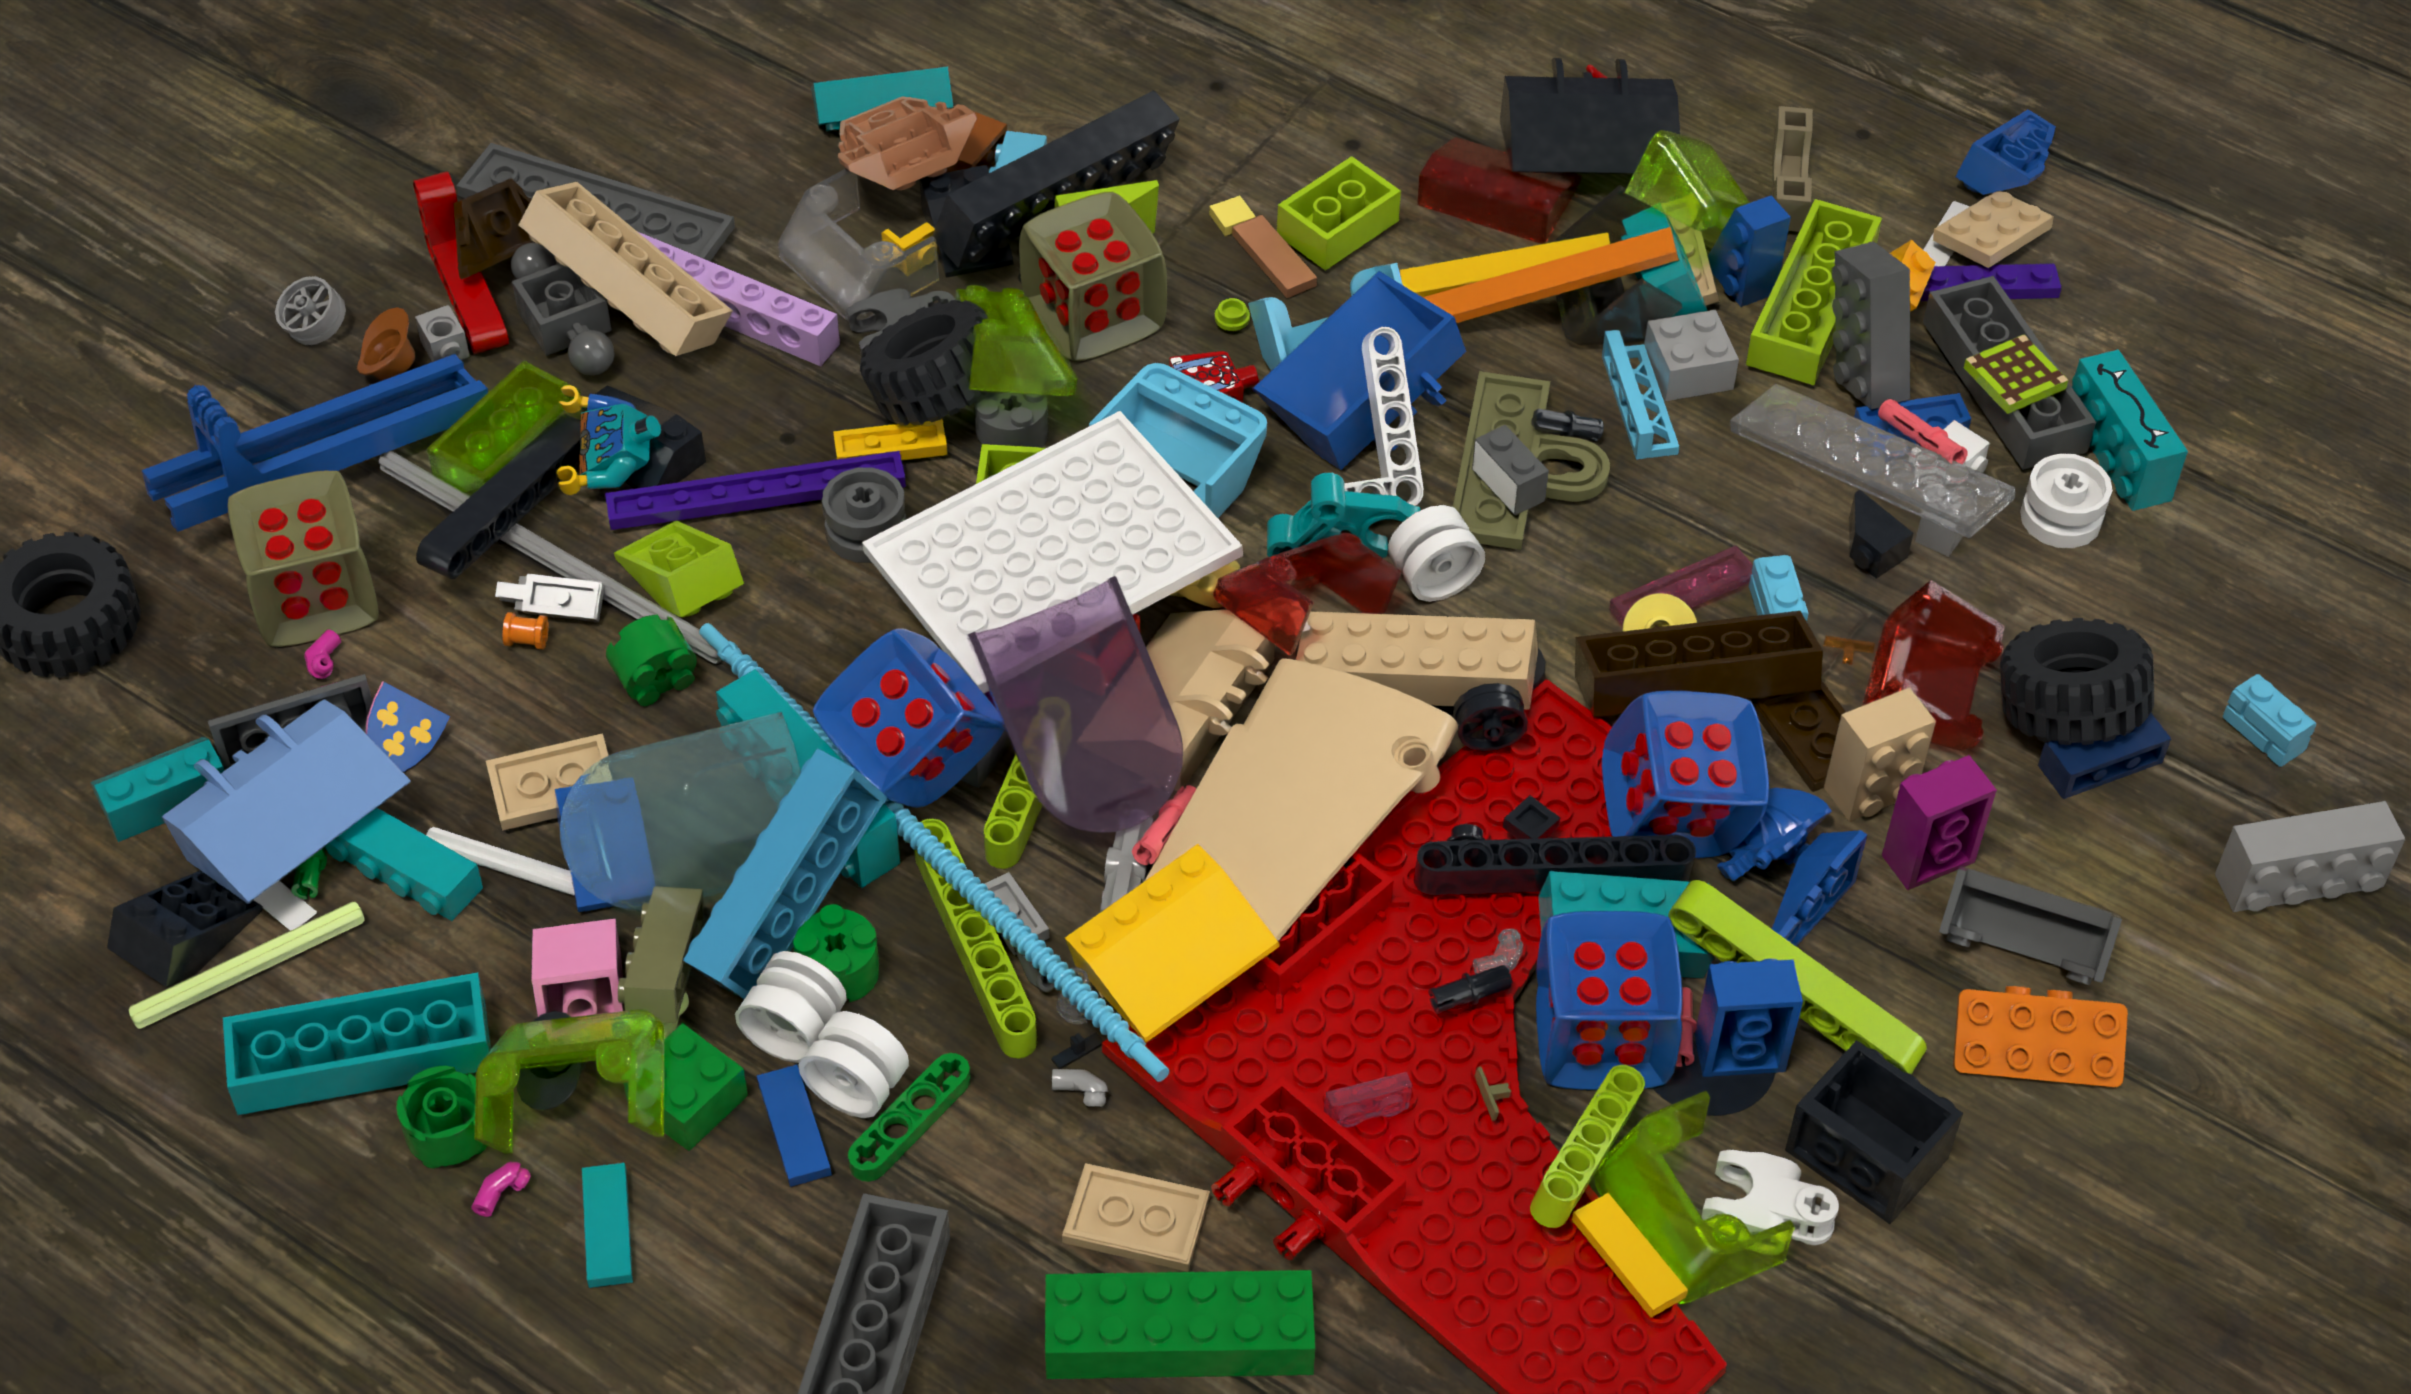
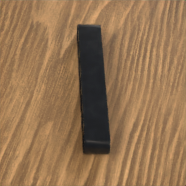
M563 414L425 536L416 553L417 563L449 579H455L552 492L559 485V482L563 481L559 479L557 470L560 467L571 466L576 470L580 466L581 420Z
M1680 835L1433 841L1425 843L1418 850L1414 883L1421 892L1426 894L1447 895L1541 892L1550 871L1688 882L1696 855V848L1688 838Z

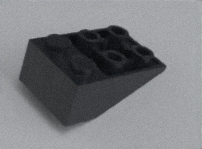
M200 870L114 907L107 949L165 987H168L198 973L262 912L263 906L254 900L249 904Z

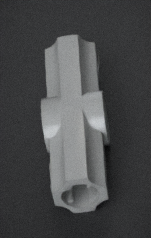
M1129 809L1128 812L1119 815L1114 845L1109 847L1106 857L1104 874L1106 884L1100 912L1143 883L1148 875L1149 864L1142 865L1138 863L1132 854L1134 845L1153 824V817L1145 814L1143 810Z

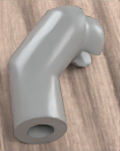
M1052 1070V1090L1084 1091L1083 1102L1086 1106L1105 1105V1092H1108V1087L1100 1078L1087 1070Z

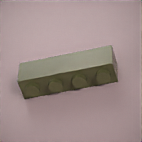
M654 887L649 903H643L641 911L642 927L635 928L633 939L634 952H628L626 958V978H620L618 984V1002L625 1004L627 1021L677 1022L692 966L684 962L683 959L688 953L690 943L700 934L705 923L703 889Z

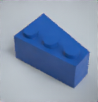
M1772 195L1735 208L1708 255L1712 274L1722 284L1725 292L1732 296L1740 307L1769 297L1781 272L1791 217Z

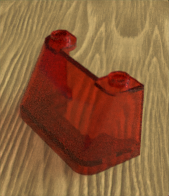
M1930 580L1901 603L1886 620L1862 706L1910 687L1936 721L1930 744L1958 751L1974 748L1984 733L1983 728H1981L1982 719L1975 714L1969 715L1979 670L1986 663H1993L2002 653L2004 644L2001 641L2005 626Z

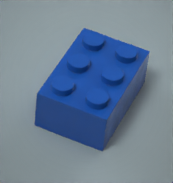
M1769 958L1758 962L1736 963L1725 961L1719 964H1709L1697 1029L1694 1035L1703 1077L1786 1071L1803 1004L1793 959L1777 960Z

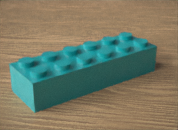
M756 669L716 692L719 708L716 710V715L722 727V734L720 735L722 745L729 754H736L742 760L745 770L753 779L759 778L762 781L767 793L775 803H780L782 798L790 792L800 776L803 765L807 760L811 759L817 748L844 762ZM884 803L841 870V874L845 878L851 877L861 888L901 864L896 815Z
M478 972L223 1017L227 1088L237 1115L407 1085V1082L417 1073L436 1066L455 1067L456 1071L464 1074L494 1069L486 1002Z

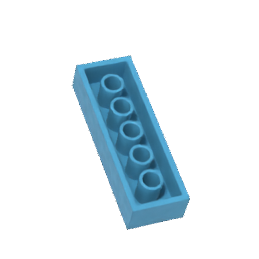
M817 748L811 759L807 760L803 765L800 776L790 792L780 801L778 811L768 827L759 834L756 846L749 857L735 872L733 882L723 898L714 905L711 917L704 928L690 943L688 953L683 961L719 986L744 1000L751 988L757 986V979L772 956L778 952H790L792 950L797 930L814 915L887 796L855 768Z

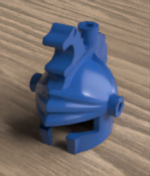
M1786 788L1769 789L1768 804L1762 819L1735 849L1729 850L1733 858L1727 862L1719 863L1717 865L1718 869L1726 879L1730 878L1734 881L1755 865L1760 869H1766L1772 860H1784L1786 864H1792L1796 853L1807 841V835L1832 810L1826 802L1810 793Z

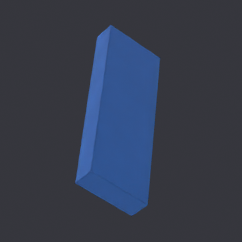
M798 1065L757 1075L758 1086L789 1186L792 1187L830 1176V1164Z

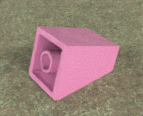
M616 919L533 929L532 985L538 1017L541 1014L552 1011L567 1013L577 1020L580 1025L586 1045L628 1040L624 1019L625 1004L618 1002V984L620 978H623Z

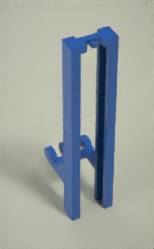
M456 354L240 433L239 426L235 420L227 416L226 410L220 405L218 400L211 397V392L204 385H195L188 390L187 403L198 449L143 469L142 474L147 494L153 501L161 498L165 499V503L172 515V518H170L171 524L179 532L228 513L229 497L245 488L309 472L339 471L491 413L488 388L480 380L476 381L464 369L463 362Z

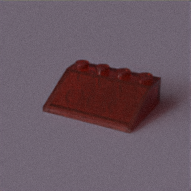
M1455 137L1432 153L1419 174L1417 205L1536 243L1546 244L1579 186L1582 176L1575 173L1512 172L1508 153Z

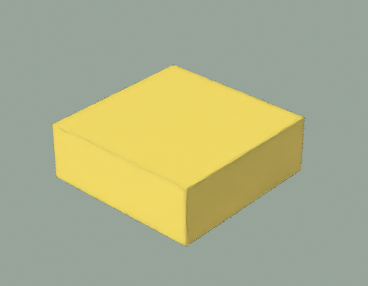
M1241 196L1211 205L1209 208V215L1224 236L1232 234L1233 226L1256 217Z

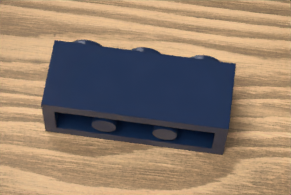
M2150 713L2144 723L2139 727L2135 726L2131 733L2125 736L2117 735L2111 741L2104 742L2099 740L2089 745H2082V743L2061 745L2058 741L2052 740L2049 743L2045 742L2038 766L2061 798L2066 799L2163 763L2171 738L2153 714Z

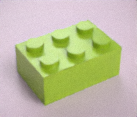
M1351 156L1278 204L1277 232L1288 244L1326 271L1399 221L1401 190Z

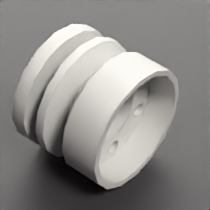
M778 952L772 956L757 979V986L751 988L736 1011V1024L742 1033L764 1052L784 1061L799 1063L815 1041H819L818 1035L832 1015L838 1013L847 1001L846 990L829 969L814 959L796 952Z

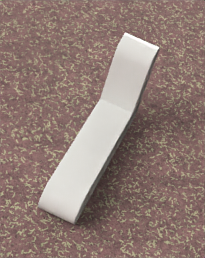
M1381 327L1368 333L1362 342V354L1381 478L1345 483V491L1360 493L1364 487H1368L1375 494L1397 496L1396 487L1400 482H1404L1410 486L1412 491L1411 497L1407 502L1416 506L1423 497L1424 488L1402 343L1399 334L1394 329ZM1376 336H1383L1388 340L1389 351L1386 355H1381L1375 350L1373 344ZM1383 372H1387L1394 377L1395 386L1391 392L1383 390L1379 384V377ZM1388 409H1393L1400 415V424L1396 429L1389 427L1385 422V413ZM1395 445L1402 447L1406 453V460L1402 465H1397L1391 460L1390 451Z

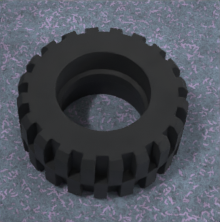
M951 300L949 303L942 301L934 303L933 306L928 308L922 307L917 309L915 313L909 316L906 314L899 318L895 324L884 328L882 334L875 336L870 341V347L865 348L861 358L860 372L881 414L885 418L905 426L909 423L923 425L926 421L935 422L941 420L943 416L949 414L951 416L960 412L959 409L966 405H972L979 396L989 392L991 385L997 383L1001 378V372L1004 371L1006 354L985 311L981 307L966 300L963 302Z
M64 532V536H56L54 533L43 535V539L33 541L31 538L24 541L21 548L17 550L12 548L4 554V560L0 563V655L7 662L12 663L15 668L27 673L32 670L33 675L48 677L49 674H55L57 678L69 677V673L77 671L79 674L90 672V667L99 664L101 667L111 660L110 656L112 654H119L127 646L126 639L131 640L134 636L141 616L140 600L125 559L109 543L105 541L100 542L99 538L87 534L79 537L75 532ZM71 595L87 596L79 604L68 610L53 614L36 613L41 607L55 599Z
M2072 618V621H2062V619L2053 620L2047 625L2038 624L2032 626L2029 632L2022 631L2016 635L2014 640H2011L2006 646L2000 658L2003 712L2016 729L2019 728L2023 734L2029 737L2035 735L2040 741L2048 743L2051 740L2058 741L2061 745H2071V743L2089 745L2099 740L2104 742L2111 741L2117 735L2125 736L2131 733L2135 726L2139 727L2142 725L2154 707L2152 650L2144 638L2133 629L2127 630L2124 625L2116 622L2109 624L2102 619L2087 621L2084 618Z

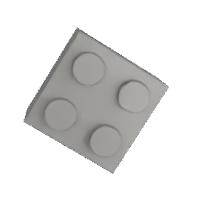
M1716 310L1648 321L1644 345L1665 401L1734 390L1739 358Z

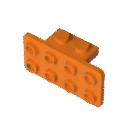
M2006 986L2005 993L1965 989L1958 995L1953 1067L1957 1072L1967 1074L2119 1087L2123 1083L2128 1010L2125 1005L2120 1003L2072 999L2073 992L2047 990V997L2031 995V988Z

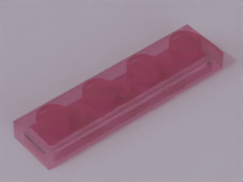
M1733 546L1611 599L1609 610L1623 626L1625 616L1632 605L1641 598L1651 594L1663 593L1673 595L1684 601L1690 608H1693L1749 583L1753 564L1737 546Z

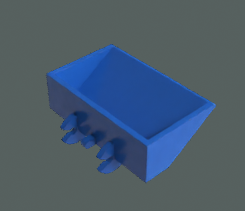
M1380 271L1373 275L1252 388L1315 454L1339 470H1342L1372 440L1376 443L1362 354V342L1368 333L1381 327H1389L1399 334L1411 403L1420 395L1435 406H1441L1447 400L1438 392L1442 387L1436 380L1466 352L1454 316ZM1376 336L1373 344L1375 350L1381 355H1386L1389 351L1388 340L1383 336ZM1383 372L1380 375L1379 384L1381 388L1387 392H1391L1394 389L1395 380L1391 374ZM1411 405L1412 415L1414 416L1417 410ZM1388 409L1385 413L1386 424L1389 425L1395 420L1399 413L1393 409ZM1395 445L1394 447H1392L1391 452L1394 451L1398 446Z

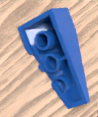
M2030 110L2024 111L1975 141L1955 177L1963 181L1965 187L1969 190L1983 195L2029 184L2040 177L2044 171V163L2049 154L2048 148L2052 143L2056 126Z
M1861 830L1821 833L1811 845L1807 843L1802 845L1794 857L1793 863L1796 865L1772 930L1797 946L1856 882L1868 834Z

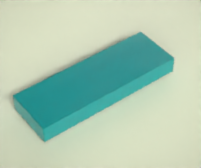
M625 1163L582 1168L588 1287L632 1283Z

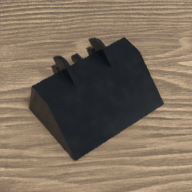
M1562 58L1552 59L1553 77L1505 76L1500 125L1512 172L1682 175L1678 95L1673 80L1628 78L1625 59H1616L1615 61L1617 78H1593L1591 72H1582V77H1564Z

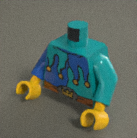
M566 385L561 388L565 396L574 397L570 402L559 401L561 407L566 412L576 413L582 407L587 408V411L581 413L580 475H577L576 470L571 466L560 467L557 470L559 479L563 480L558 483L561 491L567 495H574L580 490L581 486H587V489L620 487L633 472L646 465L649 461L650 439L658 437L661 433V426L654 416H647L636 410L632 403L616 397L591 393L589 397H584L579 394L574 386Z

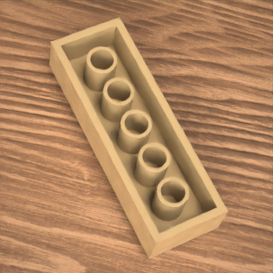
M578 182L536 191L519 223V226L529 234L532 241L548 249L555 255L557 262L572 269L581 277V281L586 286L596 289L607 299L611 307L626 314L633 320V324L639 330L650 334L659 342L660 347L670 354L678 356L713 345L733 312L732 309Z
M1305 612L1307 613L1306 619L1310 629L1301 633L1297 661L1312 663L1356 675L1398 690L1429 705L1454 706L1462 694L1471 688L1483 684L1500 683L1510 685L1521 694L1524 709H1530L1538 655L1535 620Z

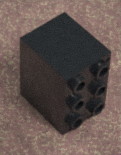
M1856 1040L1796 1105L1785 1151L1888 1224H1891L1949 1159L1963 1112L1958 1110L1947 1098L1939 1097L1920 1084L1916 1077L1901 1071L1885 1060L1878 1051L1868 1048Z

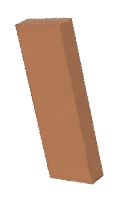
M1263 215L1233 226L1232 236L1286 298L1317 286L1316 275Z

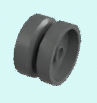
M859 467L847 470L831 479L823 490L822 508L825 518L826 540L831 550L841 558L856 563H872L864 553L862 542L906 520L903 488L900 482L886 471L876 468Z

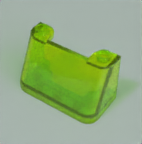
M1665 130L1658 131L1651 139L1625 191L1628 195L1698 231H1704L1708 227L1712 228L1714 226L1723 230L1735 208L1750 203L1711 145L1699 139Z

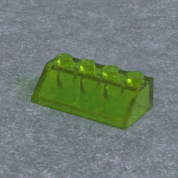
M523 360L427 448L432 474L464 493L483 486L564 411L559 401L570 402L574 397L565 396L561 388L570 384Z

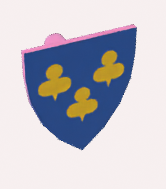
M382 681L367 716L365 733L404 772L416 765L432 750L450 716Z

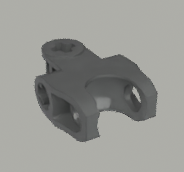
M899 288L880 292L854 303L847 309L848 323L851 331L857 333L877 331L874 334L867 335L859 342L861 358L865 348L870 347V341L875 336L882 334V330L888 325L895 324L899 318L906 314L909 316L915 313L917 309L933 306V301L938 300V302L949 303L951 300H955V298L946 291H933L912 298L909 291ZM869 311L875 314L863 320L856 319L863 312Z

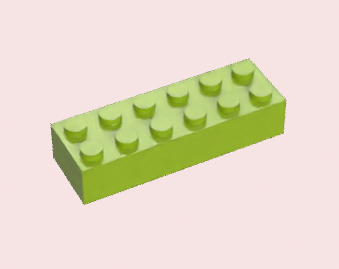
M1814 200L1751 333L1746 361L1747 366L1815 385L1833 345V333L1836 331V317L1832 308V302L1835 299V283L1832 278V268L1835 266V251L1872 241L1877 243L1882 221L1881 217L1821 200Z

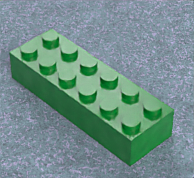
M1312 1270L1046 1274V1379L1314 1375L1315 1331Z

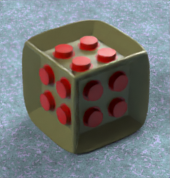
M1114 192L1090 195L1044 212L1023 226L1019 245L1020 275L1023 292L1033 316L1065 357L1072 361L1093 359L1143 340L1163 326L1167 312L1166 263L1154 235L1135 210L1120 195Z
M315 471L281 478L245 488L229 497L228 515L235 547L241 566L246 574L247 590L260 634L268 646L285 647L316 641L327 629L341 635L368 626L378 619L379 610L376 593L365 555L360 547L359 531L346 482L339 471Z

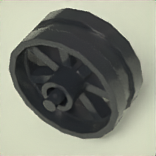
M1493 683L1471 688L1462 694L1454 704L1453 715L1458 724V737L1462 744L1470 749L1479 751L1499 750L1521 739L1527 731L1528 719L1524 711L1523 698L1519 691L1510 685Z

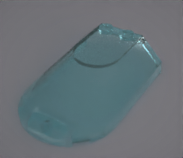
M782 712L620 751L593 764L579 777L571 788L563 806L560 821L562 851L568 867L577 881L588 892L612 906L634 911H642L643 903H649L654 887L703 889V898L726 893L733 882L735 872L745 863L756 846L759 834L768 827L778 811L780 801L790 792L800 776L801 770L794 743Z

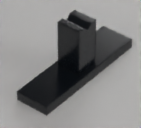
M1097 1032L1085 1039L1080 1033H1077L1075 1036L1070 1037L1071 1047L1053 1056L1051 1060L1058 1069H1062L1101 1047L1103 1040Z

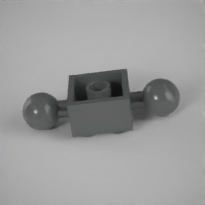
M527 243L519 247L511 260L512 273L516 280L512 281L517 311L545 355L547 356L568 348L569 361L579 373L587 376H597L607 371L613 363L615 351L611 340L605 335V333L612 331L605 297L596 289L586 286L581 281V277L572 269L560 263L557 264L554 254L544 246L537 243Z

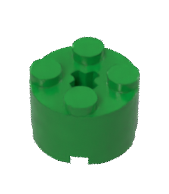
M649 615L633 621L618 632L621 639L616 645L613 646L610 642L606 649L607 661L627 694L632 699L637 700L640 706H649L655 703L661 693L670 689L683 690L689 687L695 680L693 671L697 663L696 655L674 619L667 616V620H661L658 615Z
M830 904L824 906L820 912L812 915L797 930L793 940L794 952L812 958L829 969L846 990V999H849V1002L861 999L873 989L879 975V955L875 928L865 917L854 911L843 909L839 905Z
M436 1066L417 1073L407 1082L408 1088L402 1096L399 1095L397 1100V1115L409 1150L416 1158L421 1160L424 1166L434 1169L441 1166L455 1165L482 1153L487 1148L491 1120L482 1087L475 1076L470 1073L466 1075L455 1070V1067Z

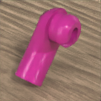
M327 629L304 653L307 670L315 678H327L333 671V660L330 659V654L341 643V638L333 630Z
M508 1162L485 1177L472 1204V1210L480 1216H491L501 1193L508 1186H511L516 1191L525 1188L531 1176L529 1170L520 1167L521 1164L519 1162Z

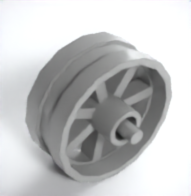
M316 276L301 278L288 286L279 297L275 309L276 320L279 325L296 342L304 345H315L329 339L341 326L346 312L343 298L324 279ZM327 294H329V300L323 302Z

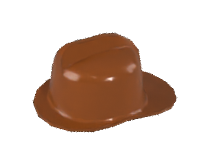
M398 307L388 309L370 324L363 338L361 355L358 361L357 370L360 374H372L378 380L383 381L407 372L415 360V351L407 338L409 319L404 309Z

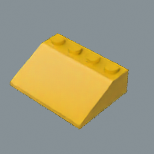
M1196 844L1065 937L1075 966L1146 1043L1280 946L1277 939L1223 868L1199 844Z

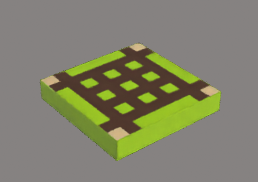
M2025 335L1966 358L1963 367L2007 414L2065 390L2069 381Z

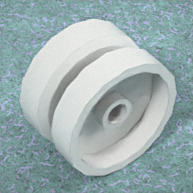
M2056 454L2043 458L2034 466L2029 478L2027 492L2020 510L2022 524L2029 534L2040 542L2057 548H2076L2089 544L2098 536L2105 517V511L2113 491L2110 477L2101 466L2079 455Z
M1446 505L1431 506L1410 516L1395 530L1388 544L1389 557L1404 576V580L1412 593L1418 599L1428 602L1444 600L1458 594L1475 580L1485 563V551L1475 536L1469 531V527L1455 508Z
M847 1011L834 1013L818 1035L819 1041H815L799 1062L800 1075L806 1085L821 1100L834 1109L850 1116L860 1118L874 1117L889 1096V1088H893L908 1068V1055L902 1044L887 1029L874 1020Z

